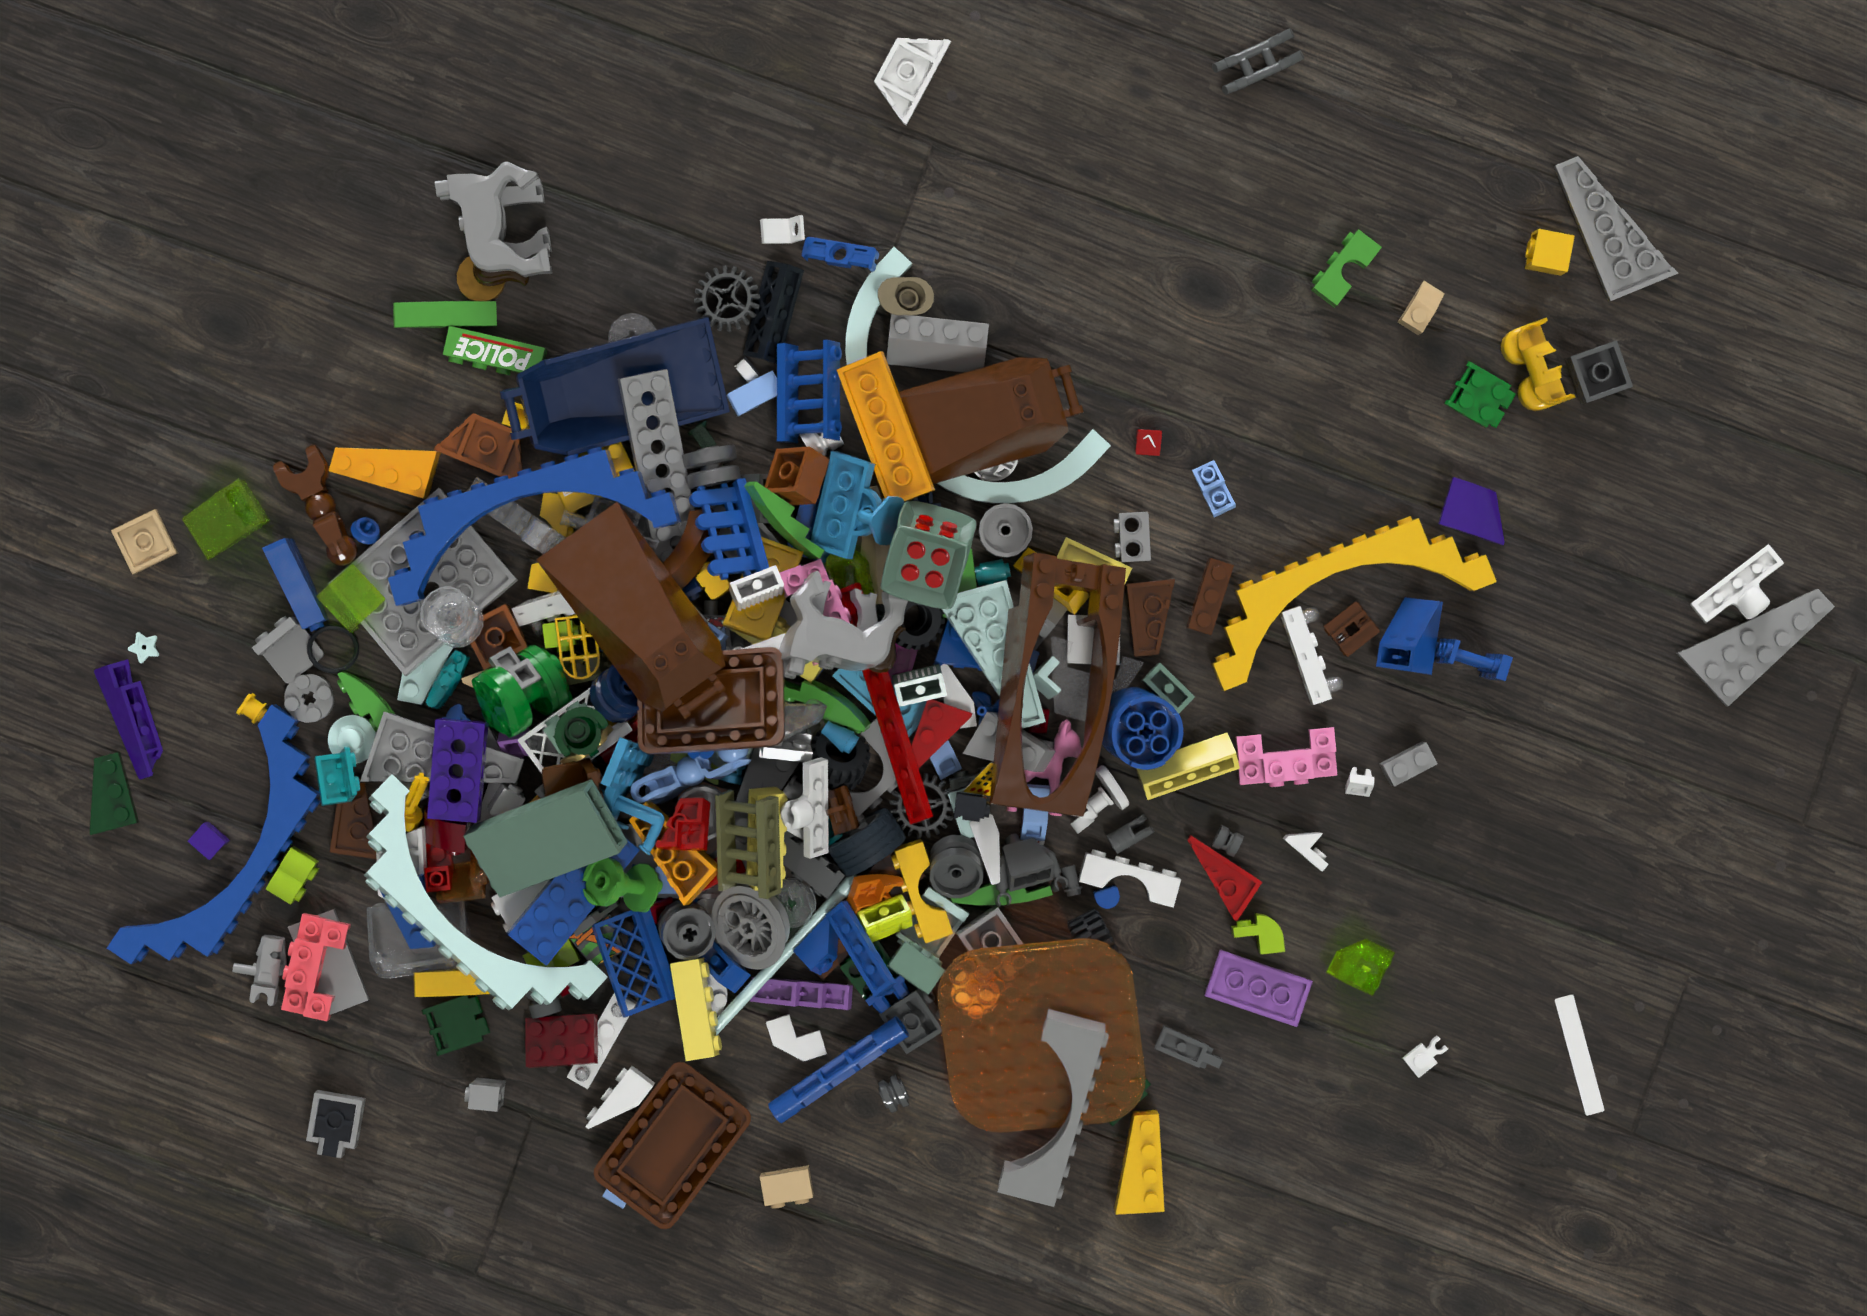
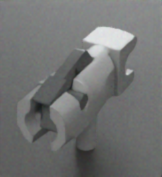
M264 935L256 952L258 956L257 963H254L253 966L234 963L232 972L254 976L249 998L251 1003L259 999L260 993H265L268 997L267 1004L274 1006L278 999L279 976L283 975L284 968L287 965L286 941L284 937Z

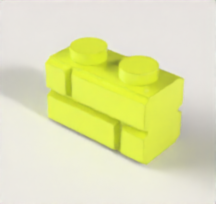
M902 894L857 912V918L872 943L913 926L912 912Z

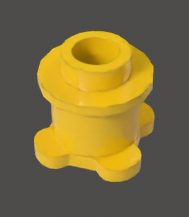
M249 693L236 714H244L255 724L257 721L260 722L266 713L268 704H262L255 699L256 695L254 693Z

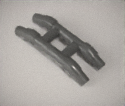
M1291 28L1239 53L1213 63L1212 69L1215 73L1239 63L1245 75L1222 86L1223 93L1228 95L1303 60L1304 55L1299 50L1276 62L1270 50L1294 37ZM1262 53L1267 67L1254 72L1248 59Z

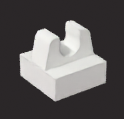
M1353 767L1346 783L1345 794L1369 797L1374 787V777H1372L1370 769H1366L1364 775H1357V767Z

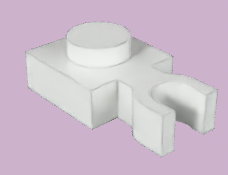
M1438 1036L1430 1041V1045L1427 1048L1420 1043L1403 1057L1404 1061L1418 1078L1437 1064V1061L1433 1058L1435 1055L1443 1054L1448 1050L1445 1045L1441 1049L1435 1048V1043L1440 1040Z

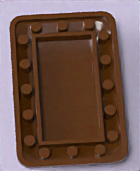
M774 647L722 650L725 667L715 673V675L726 690L721 694L717 693L690 712L691 716L684 719L674 704L661 712L637 698V706H639L637 711L639 748L646 754H672L748 749L780 744L785 737L784 661L781 659L782 653ZM707 679L680 700L683 704H686L711 686L712 683Z
M676 1062L664 1074L597 1163L594 1169V1177L598 1183L658 1228H671L751 1122L750 1112L689 1064Z

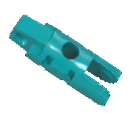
M458 650L452 653L432 684L433 687L426 699L428 707L440 709L444 706V703L453 694L461 680L470 659L469 656Z

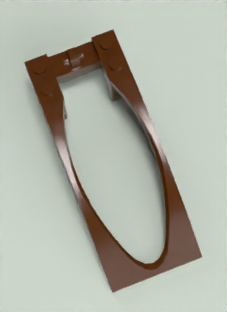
M1032 553L1024 557L1019 606L1008 609L989 804L1078 817L1084 816L1098 764L1110 706L1119 646L1126 568L1105 564L1099 566L1057 559V556ZM1054 587L1090 592L1088 617L1077 620L1078 626L1094 628L1083 748L1058 788L1048 796L1039 798L1032 794L1027 785L1023 762L1022 705L1028 666L1039 633L1053 607Z

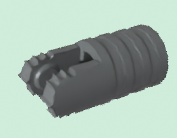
M1144 814L1106 835L1116 854L1155 832L1149 826L1134 835L1132 830L1146 822L1147 818Z

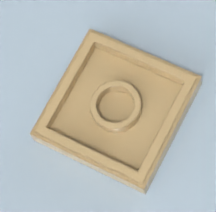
M157 509L111 530L132 574L143 571L178 554Z

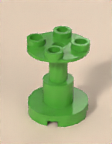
M609 857L589 864L583 875V881H586V889H583V893L589 903L608 907L614 904L619 897L623 896L626 906L635 912H648L663 887L662 880L658 878L657 872L651 865L639 863L633 866L626 874L623 872L621 864L616 859Z

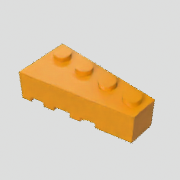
M335 448L329 471L426 499L429 496L441 453L438 451Z
M645 802L643 805L655 809L664 815L665 821L657 839L661 841L668 828L666 823L669 817L653 802ZM632 816L629 821L642 842H644L652 824ZM656 843L651 850L654 861L664 872L667 881L680 897L679 900L683 906L691 904L718 873L717 862L705 851L656 848Z

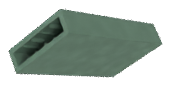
M592 779L473 824L463 836L467 846L472 850L480 868L485 872L491 887L496 891L499 898L619 854L628 842Z

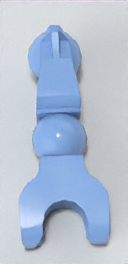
M749 749L718 751V756L727 764L715 770L711 769V761L709 759H703L700 756L695 759H691L689 756L683 757L677 766H670L635 781L631 786V796L638 803L653 802L658 805L677 797L690 786L699 785L705 777L722 779L736 771L739 767L748 765L751 762V759L747 758ZM647 785L645 788L646 795L641 797L639 789L641 786Z

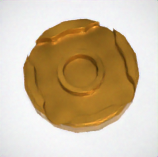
M470 256L467 257L460 264L457 271V284L460 291L472 301H492L503 292L505 283L495 286L481 285L474 277V264Z

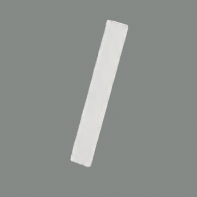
M1568 995L1555 999V1004L1585 1114L1588 1116L1603 1112L1604 1106L1574 996Z

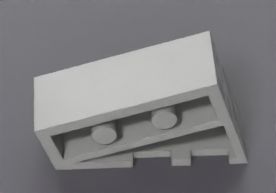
M987 712L963 754L994 762L998 712ZM1022 729L1024 770L1044 772L1056 751Z

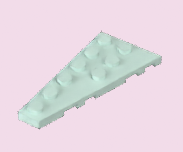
M1007 580L960 592L951 609H942L999 697L1008 609L1014 607ZM1030 663L1023 695L1022 729L1046 722Z

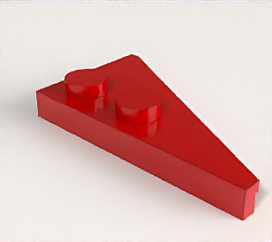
M933 699L926 702L912 743L918 769L972 717L973 713Z

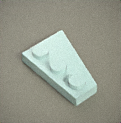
M453 636L408 676H404L402 673L397 700L422 705L433 687V682L448 660L460 637Z

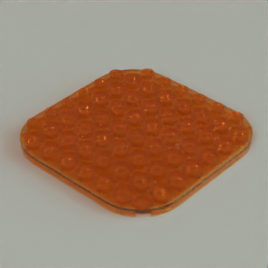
M1084 938L974 949L956 957L941 976L937 998L951 1096L959 1113L974 1126L991 1132H1014L1062 1127L1071 1108L1072 1090L1062 1061L1047 1042L1041 1041L1042 1028L1048 1009L1105 1023V1033L1109 1034L1106 1047H1101L1099 1055H1102L1099 1070L1095 1069L1092 1076L1096 1077L1094 1089L1092 1092L1088 1091L1086 1098L1090 1099L1087 1112L1082 1113L1080 1117L1083 1125L1107 1123L1120 1119L1128 1114L1140 1101L1145 1088L1146 1073L1134 977L1125 957L1109 947V944L1099 940Z

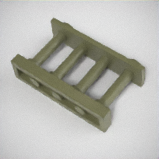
M728 790L715 795L718 891H725L740 883L757 886L759 898L768 899L780 894L779 798L768 796L756 801V804L734 801V790ZM735 811L755 814L757 828L735 825ZM735 835L756 838L757 852L736 849ZM736 859L757 862L758 876L736 873Z

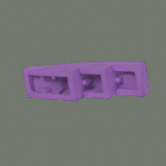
M770 978L750 999V1002L850 1010L852 1006L853 985Z

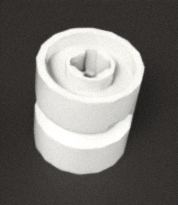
M823 433L799 434L806 447H811L824 456L827 455L828 449L834 451L844 445L841 437L840 441L824 439Z

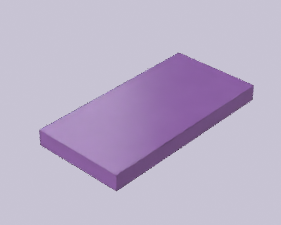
M1220 949L1204 996L1297 1027L1313 981Z

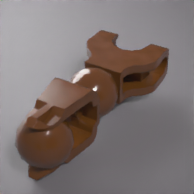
M312 444L305 451L309 463L304 472L293 474L289 466L282 461L275 463L273 469L280 485L286 490L298 494L301 500L305 502L306 514L313 520V527L326 544V553L329 560L335 565H349L357 555V546L354 540L348 536L342 517L339 513L335 512V500L328 494L326 480L329 476L330 467L320 448Z

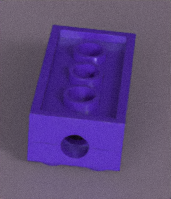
M445 718L435 720L427 819L477 823L481 820L489 722ZM457 739L465 743L464 752H459L455 748ZM454 764L462 766L463 775L461 777L454 774ZM452 789L460 791V801H455L451 797Z

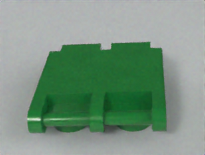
M1468 361L1466 365L1468 367L1461 380H1457L1455 384L1457 386L1450 399H1446L1444 404L1484 428H1487L1488 425L1497 428L1505 414L1498 409L1499 406L1508 409L1516 394L1509 390L1510 384ZM1473 370L1474 372L1471 375L1469 381L1467 382V384H1464L1470 372ZM1462 389L1463 391L1459 396L1458 400L1456 401V403H1453L1459 391Z

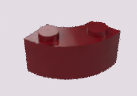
M424 806L423 826H425L426 843L446 850V853L449 855L465 853L468 846L463 836L469 830V822L427 819L428 806Z

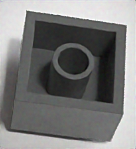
M1617 340L1565 359L1581 405L1633 387Z

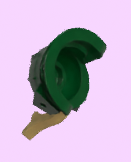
M576 707L561 716L553 736L558 749L565 756L560 760L561 764L572 761L577 762L588 755L592 758L599 753L598 748L602 746L607 740L608 735L614 730L600 712L590 707Z

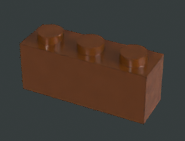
M1208 558L1186 628L1212 635L1234 565Z

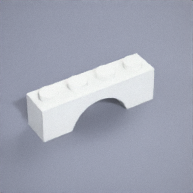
M1092 849L1091 853L1085 852L1078 878L1079 882L1103 888L1114 877L1130 875L1143 882L1149 901L1174 908L1181 879L1176 877L1177 872L1163 869L1162 873L1152 870V865L1142 862L1135 866L1129 864L1130 859L1116 856L1115 860L1106 858L1105 852Z

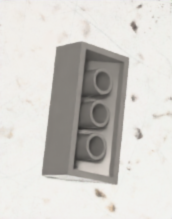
M891 314L887 363L888 365L961 373L983 368L989 324Z

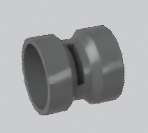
M1221 825L1211 846L1216 849H1223L1226 851V854L1234 857L1244 836L1237 832L1232 833L1228 827Z

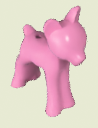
M1064 720L1059 726L1058 733L1054 739V750L1056 752L1045 771L1032 772L1024 770L1027 783L1034 777L1048 779L1050 786L1049 794L1059 786L1064 759L1067 757L1077 758L1082 750L1080 738L1071 729V723L1068 720ZM1006 806L1005 810L1016 812L1017 808ZM1050 813V815L1062 816V814Z

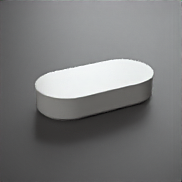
M1104 765L1098 767L1095 773L1115 804L1121 810L1129 806L1126 795L1109 770Z

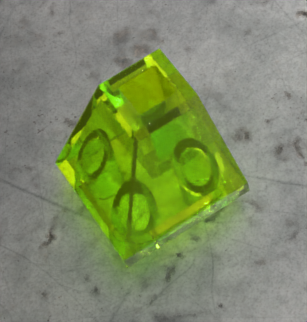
M1364 939L1338 950L1326 973L1373 996L1379 988L1387 968L1391 965L1395 952L1368 939Z

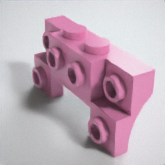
M821 559L780 572L784 583V595L787 598L800 588L804 583V579L809 574L819 571L823 583L824 580L831 582L823 615L842 619L850 623V613L846 607H843L840 600L842 598L838 585H834L833 580H829ZM812 662L813 666L819 664V663Z
M1334 727L1309 729L1310 749L1263 753L1261 734L1236 736L1237 759L1240 767L1238 769L1239 785L1269 783L1270 787L1284 786V781L1294 780V785L1308 784V779L1337 776Z

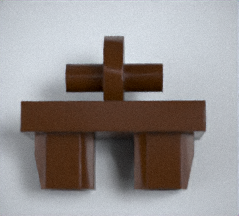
M848 786L828 791V810L825 812L830 817L834 834L840 835L858 829L859 822L854 811Z

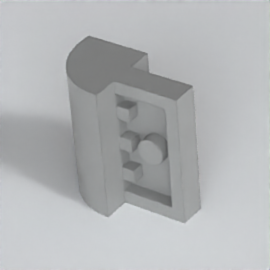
M794 722L792 725L785 724V737L783 741L775 746L758 747L759 757L798 762L812 760L813 751L810 744L812 734L810 727L800 722Z

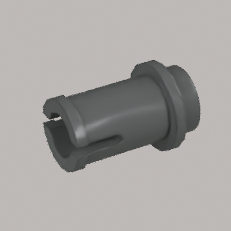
M1075 865L1060 868L1062 876L1068 880V886L1063 890L1064 893L1066 892L1067 897L1081 894V889L1083 888L1079 885Z

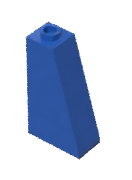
M283 538L263 547L262 549L301 628L310 629L312 632L324 627L323 622L329 620L295 540Z

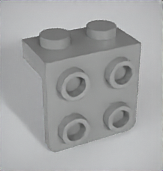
M284 616L274 624L276 628L269 634L264 632L255 639L257 644L252 649L257 655H263L285 683H291L313 666L307 654V644L311 635L306 629L301 628L296 617L287 618ZM314 640L312 653L318 662L324 657V651Z

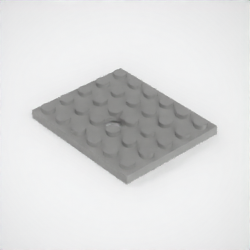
M438 488L426 499L438 497L441 500L448 497ZM418 506L328 583L404 676H408L457 634L463 625L472 621L518 581L471 525L451 544L430 576L428 583L435 582L440 587L438 598L433 601L425 599L405 606H396L388 577L395 576L394 571L408 568L411 571L403 542L410 540L409 536L423 532L424 536L426 535Z

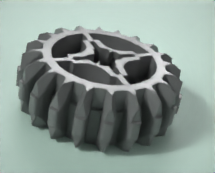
M726 265L723 266L722 274H719V270L715 267L713 271L716 276L711 277L707 272L705 276L709 281L706 283L703 280H699L698 282L704 289H695L696 294L702 295V298L694 299L696 304H702L696 311L697 313L705 311L706 313L701 318H711V328L717 322L718 331H722L723 325H727V331L732 332L731 324H735L737 330H741L739 322L743 320L746 325H749L750 322L746 316L749 315L755 318L756 314L750 310L751 308L759 309L760 307L759 304L753 303V300L760 299V295L752 294V292L758 289V286H749L754 280L752 276L746 280L743 279L746 275L745 270H742L738 276L736 275L737 267L733 266L731 273H728ZM721 280H734L727 289H719L713 286ZM741 284L747 291L746 306L736 299V294ZM709 292L718 298V305L714 314L710 311L707 303ZM732 292L731 298L734 303L723 305L724 301L718 293L721 295L726 293L727 295V293ZM729 308H734L741 312L733 318H720Z
M928 773L923 774V785L932 787L941 796L938 799L928 798L929 803H935L930 804V807L932 809L943 805L941 815L936 821L930 824L929 819L922 821V825H910L909 820L904 815L906 810L902 806L901 794L893 790L892 794L898 797V800H890L891 805H897V808L891 809L890 813H898L899 816L895 819L897 823L902 820L901 829L904 830L908 826V836H911L913 830H916L917 838L919 839L921 838V831H926L927 838L931 837V829H934L936 835L940 834L937 826L941 825L946 829L948 826L943 822L944 818L949 821L953 819L951 815L947 814V811H953L952 806H948L950 800L946 797L952 791L951 788L943 791L941 788L946 782L942 780L938 785L935 784L937 780L936 775L932 777L931 781H928Z

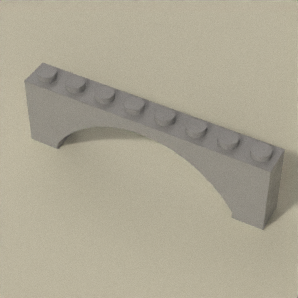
M1048 1009L1042 1028L1041 1041L1047 1042L1065 1067L1072 1090L1071 1108L1061 1129L1044 1146L1023 1158L1011 1162L1004 1161L998 1182V1193L1052 1207L1055 1206L1056 1199L1062 1198L1064 1185L1061 1182L1063 1177H1068L1071 1165L1067 1163L1069 1156H1074L1077 1142H1074L1075 1134L1080 1135L1083 1121L1080 1120L1082 1113L1087 1112L1090 1099L1086 1098L1088 1091L1092 1092L1094 1089L1096 1077L1092 1076L1094 1070H1099L1102 1061V1055H1099L1101 1047L1105 1048L1109 1034L1105 1033V1023Z

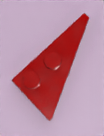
M1190 835L1187 841L1232 918L1238 921L1262 884V881Z

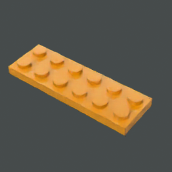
M880 351L837 369L870 461L875 464L874 472L884 498L897 496L906 502L934 491L935 488L884 352Z

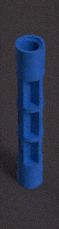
M897 1016L893 1017L768 1103L770 1111L780 1123L785 1122L797 1114L801 1108L804 1109L887 1052V1049L893 1048L909 1037L906 1027Z

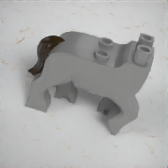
M503 162L488 176L453 174L447 175V180L435 181L437 197H440L441 201L451 199L461 207L462 216L458 217L459 226L466 237L467 249L474 264L473 273L477 282L483 286H495L508 281H514L526 286L529 282V276L552 274V267L549 262V252H552L547 227L538 230L531 239L523 243L504 242L507 228L506 206L545 203L543 185L538 173L525 170L510 162ZM511 181L518 185L506 187L507 183Z
M819 571L809 574L804 579V583L790 598L791 605L797 616V622L789 628L783 637L779 649L782 653L781 659L784 661V677L794 679L796 675H803L805 664L810 662L819 663L818 666L824 669H833L835 667L849 671L870 669L873 672L882 673L893 668L896 661V639L900 633L906 630L902 624L908 601L882 592L885 615L877 623V594H861L862 590L853 589L850 591V600L854 603L858 613L857 626H854L842 619L823 615L831 582L824 580L823 583Z

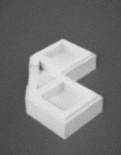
M790 1014L766 1021L773 1046L802 1061L827 1054L820 1030L796 1037Z

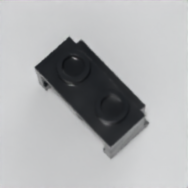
M957 792L953 817L956 819L962 816V820L980 822V819H984V817L989 818L991 804H989L987 797L984 795Z

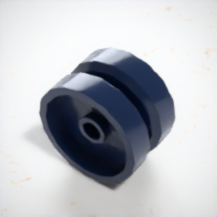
M613 664L593 680L590 687L591 702L595 710L600 712L605 719L615 723H623L637 714L639 710L637 697Z

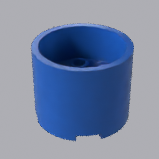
M1124 688L1111 695L1102 741L1104 748L1115 757L1137 769L1150 770L1165 765L1166 761L1180 748L1183 740V723L1179 713L1170 703L1142 688ZM1144 726L1147 727L1146 730L1142 731V734L1139 733L1140 730L1144 729Z

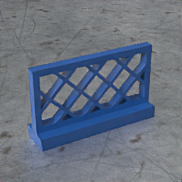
M629 910L592 925L623 1018L676 999L671 969L651 910L646 913ZM628 916H632L634 922L632 932L621 928L624 919ZM608 925L615 929L610 940L602 936L600 927ZM619 931L630 936L625 948L614 943ZM634 939L641 942L642 950L640 955L629 951ZM612 947L623 952L618 964L610 959L609 954ZM627 955L637 959L633 971L622 966ZM642 962L649 965L650 968L647 979L637 974ZM620 970L631 975L626 987L618 982L617 977ZM635 978L645 982L641 994L630 989ZM650 985L657 989L659 999L652 1001L645 997ZM628 993L639 998L635 1008L628 1010L625 1002Z

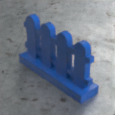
M745 478L736 479L729 487L727 483L721 484L719 489L705 490V486H698L697 491L693 492L689 497L690 504L694 507H702L703 514H700L695 520L696 527L700 530H708L709 537L702 541L701 547L704 552L714 553L715 560L708 564L707 570L712 576H720L721 580H726L730 574L742 573L743 577L769 568L751 497L744 487L746 484ZM724 504L726 511L711 513L710 506ZM730 527L732 534L718 536L716 529ZM737 551L738 557L723 558L722 552Z

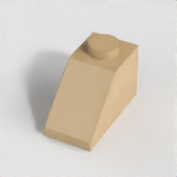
M1423 281L1398 323L1417 335L1423 333L1445 293Z

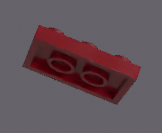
M581 1014L534 1019L525 1018L526 1067L598 1064V1015Z

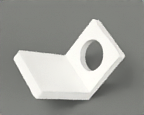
M803 215L789 219L760 220L762 244H792L805 240ZM796 223L798 224V234H797V235L795 234V224H796Z

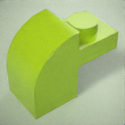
M1254 913L1255 923L1251 924V920L1236 921L1237 925L1231 926L1234 938L1256 935L1258 952L1260 954L1285 952L1282 930L1267 915Z

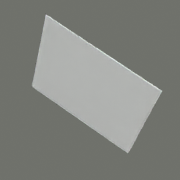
M1068 615L1067 663L1091 664L1094 628L1077 625V620L1088 617V615ZM1120 637L1116 665H1120Z

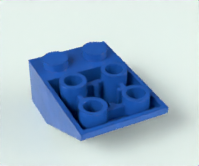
M1405 597L1380 641L1376 667L1432 675L1443 602Z

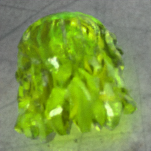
M854 551L853 559H845L834 554H830L826 558V572L830 576V580H833V583L835 582L840 589L860 582L864 594L870 595V593H874L870 565L861 553Z

